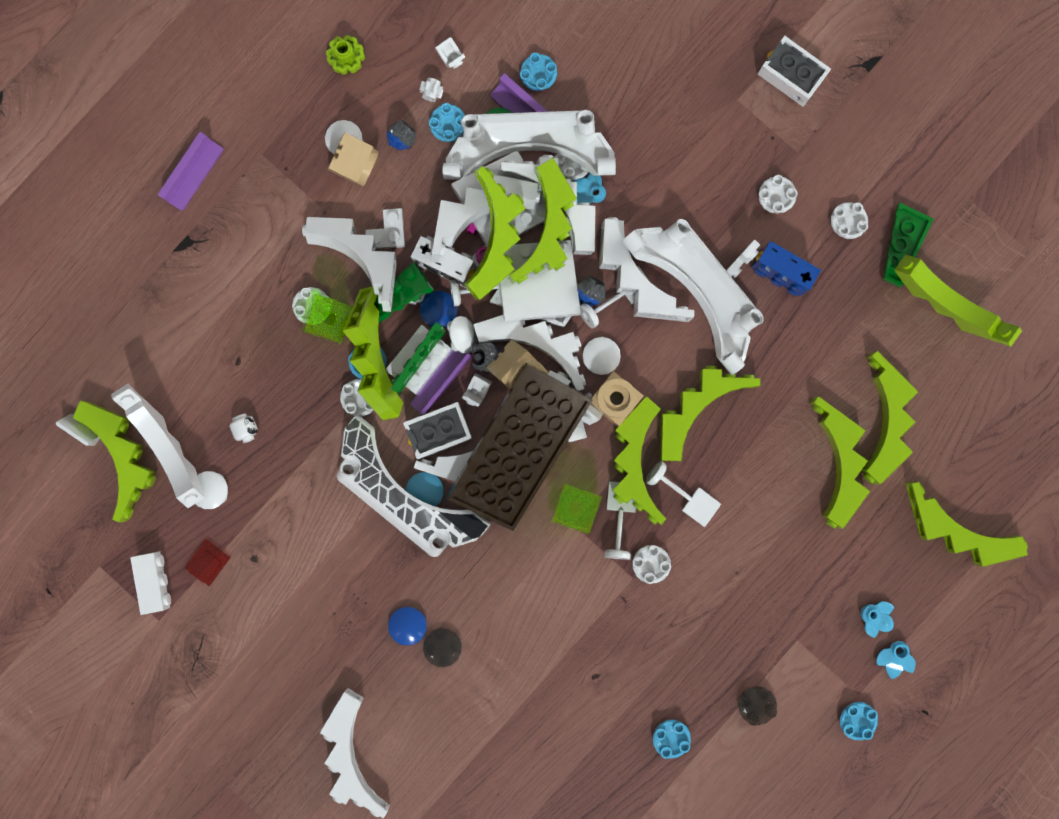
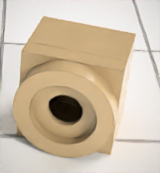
M344 132L327 170L353 183L364 186L379 151L373 149V146Z
M512 339L504 347L505 351L503 353L500 352L498 354L499 357L496 360L493 359L486 367L509 390L525 363L548 374V371L540 362Z
M613 371L591 398L593 400L591 405L618 427L644 395Z

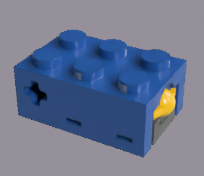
M771 241L756 255V260L751 269L755 270L754 273L756 275L769 278L772 284L778 287L783 286L793 296H801L808 292L821 272V269Z

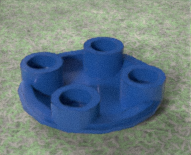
M434 291L424 297L420 305V314L422 320L428 326L433 327L437 322L444 328L447 327L448 322L456 318L457 306H453L450 294L444 291Z
M413 607L397 609L389 620L388 630L391 637L401 645L418 643L426 632L427 623L425 615Z

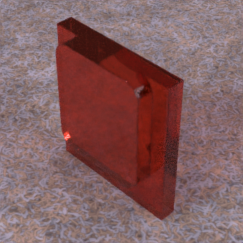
M205 540L185 568L198 580L210 586L231 557L208 540Z

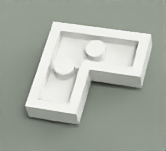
M402 208L383 210L384 229L365 230L366 235H374L376 250L405 247Z
M756 240L726 270L734 279L742 271L741 265L744 262L748 264L759 253L756 249L760 244Z

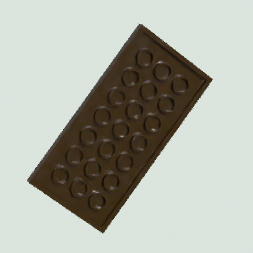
M525 363L447 494V500L514 531L593 400L532 365Z

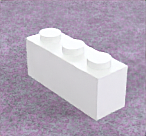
M160 551L130 557L140 615L169 609L171 596L167 592L168 579L166 574H164V558Z

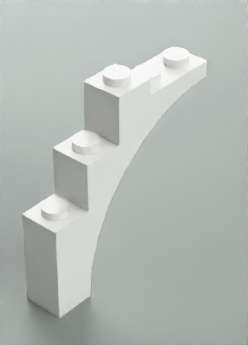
M543 155L539 157L536 164L532 161L515 163L514 160H505L499 166V175L539 183L534 172L536 167L550 160L553 156ZM554 158L555 162L558 165L559 158ZM566 179L577 197V182H571V179ZM539 183V184H538V189H539L540 191H542L541 185H540V183ZM576 199L572 208L565 212L562 209L573 228L569 232L572 253L591 255L595 252V206H590V203L585 202L577 205Z
M503 315L473 324L479 343L510 341L512 339L517 343L537 348L562 367L569 376L575 390L579 392L584 390L583 386L586 385L583 374L579 375L577 368L580 367L577 356L573 357L574 353L579 352L578 347H581L578 335L574 336L573 332L551 339L550 336H553L551 326L546 325L545 321L523 328V325H526L525 320L504 322Z
M347 688L320 732L325 740L336 743L325 764L330 771L341 774L329 795L332 796L335 802L345 805L351 798L357 806H364L370 810L372 815L384 818L390 805L381 799L367 784L360 772L354 752V724L364 697Z

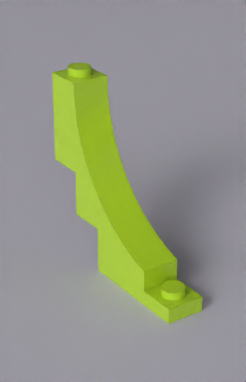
M905 255L895 268V272L913 296L928 300L938 314L953 318L962 331L1010 347L1022 332L1019 326L1003 322L998 315L985 310L955 292L942 282L925 265L922 259Z
M373 286L359 290L342 331L356 346L350 362L363 376L357 391L382 420L399 417L404 402L397 392L391 389L393 385L383 363L378 332L380 311L374 305L377 295H375Z
M878 351L870 353L866 359L874 370L879 371L872 379L877 387L882 405V430L872 457L861 471L865 474L863 477L867 482L880 485L913 453L900 437L915 423L903 410V407L918 391Z
M819 396L813 397L809 404L813 406L812 409L816 413L824 414L819 424L830 441L836 464L834 492L822 517L827 520L825 523L830 527L843 529L870 492L855 480L868 461L852 450L866 430Z
M912 481L905 483L920 539L931 540L943 536L947 552L959 553L971 550L974 564L982 567L1028 555L1027 542L1023 539V536L987 537L974 533L949 517L935 498H924L925 490L920 482Z

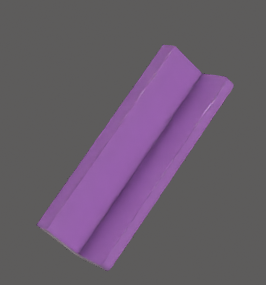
M505 73L499 78L500 84L490 94L491 98L502 108L508 109L512 113L548 112Z
M199 132L157 195L183 211L224 149L211 141L205 134Z
M453 350L410 405L419 411L420 414H428L471 360L472 355Z

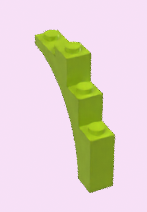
M554 158L536 167L534 171L541 185L545 202L544 227L539 243L531 257L522 267L508 277L512 284L524 282L528 279L527 275L532 272L534 274L541 272L545 269L543 265H546L549 271L553 268L557 271L565 266L564 262L568 259L557 239L562 241L570 236L569 232L573 228L562 209L565 212L572 208L577 197Z
M484 166L477 168L473 174L482 186L490 212L489 241L478 268L463 284L477 300H481L515 270L510 257L503 255L520 240L518 230L508 223L526 209L523 205V199L518 194L510 193L506 196L505 188L500 183L497 184L491 170Z
M705 366V369L700 370L699 392H697V388H685V391L680 393V414H677V411H666V414L661 415L660 461H681L683 445L688 430L700 412L716 398L730 391L759 387L760 378H755V375H743V378H736V374H724V377H722V369H717V366Z
M646 396L615 430V433H617L615 437L624 444L626 442L628 445L613 461L616 463L614 467L621 474L625 472L627 475L612 492L615 493L613 497L620 504L623 502L627 504L632 499L634 501L632 504L640 512L644 510L649 514L647 518L654 525L657 523L662 525L666 518L656 508L648 495L641 469V453L646 432L652 420L661 410Z
M80 400L73 419L90 428L107 446L114 460L119 486L117 506L112 520L126 522L133 515L134 510L132 508L141 496L140 490L149 489L154 485L157 471L136 463L142 456L143 450L141 449L143 445L123 437V434L129 428V419L89 401Z

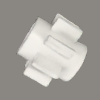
M427 78L426 82L422 81L419 88L422 98L430 102H435L436 98L441 99L443 94V87L440 86L441 82L434 78Z

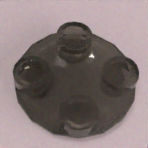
M438 628L432 631L424 641L423 651L425 658L436 667L450 666L458 660L461 654L462 643L454 632L449 629Z
M751 687L744 691L739 698V713L752 726L766 724L777 715L776 698L771 691L764 687Z

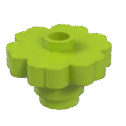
M346 35L343 39L337 36L334 40L330 41V49L326 51L329 65L333 66L335 72L346 75L349 71L354 74L362 68L361 61L365 60L364 48L358 43L357 38Z

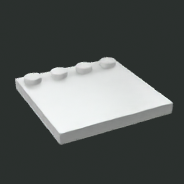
M515 151L485 166V168H489L493 175H499L501 162L514 160L515 163H523L524 161L519 152ZM473 173L451 185L461 204H464L467 187L483 190ZM541 192L539 203L535 202L533 209L526 208L508 223L518 230V236L544 223L545 202L543 193ZM490 213L473 222L486 247L488 246L490 235Z
M571 240L558 241L568 258L564 262L565 266L555 271L553 268L549 271L546 265H543L544 270L537 274H534V272L528 274V279L520 284L517 282L511 283L508 278L511 274L499 283L504 322L578 316L581 314ZM538 243L515 244L503 254L504 256H509L513 261L512 266L515 269L513 272L522 267L531 257Z

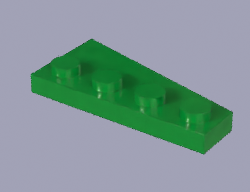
M900 202L897 204L882 280L898 288L903 286L904 283L895 272V268L905 255L917 256L934 218Z
M413 262L395 278L391 312L383 311L382 304H379L378 301L379 295H377L374 305L380 311L379 323L390 317L392 312L404 309V305L419 300L422 294L426 292L429 294L434 291L416 263Z
M437 322L434 324L423 342L415 349V354L404 364L402 373L400 375L397 374L391 382L393 384L391 389L398 394L402 392L446 332Z

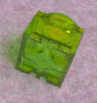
M314 294L311 298L301 333L341 344L345 335L342 330L353 306Z
M564 483L551 520L552 522L590 534L602 496Z

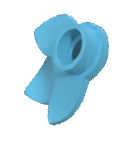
M589 173L587 178L583 177L572 181L577 182V205L582 202L590 204L592 202L600 203L605 199L606 190L602 186L601 176H593ZM596 190L599 191L598 195H593Z
M880 601L876 605L868 604L862 607L860 615L865 622V632L869 636L875 638L879 630L889 632L893 629L894 622L889 615L893 611L894 606L888 602Z
M902 641L893 642L890 648L881 650L876 658V664L885 666L886 672L891 679L898 677L903 670L913 673L916 665L915 659L909 654L908 645ZM901 647V652L897 654L896 649Z

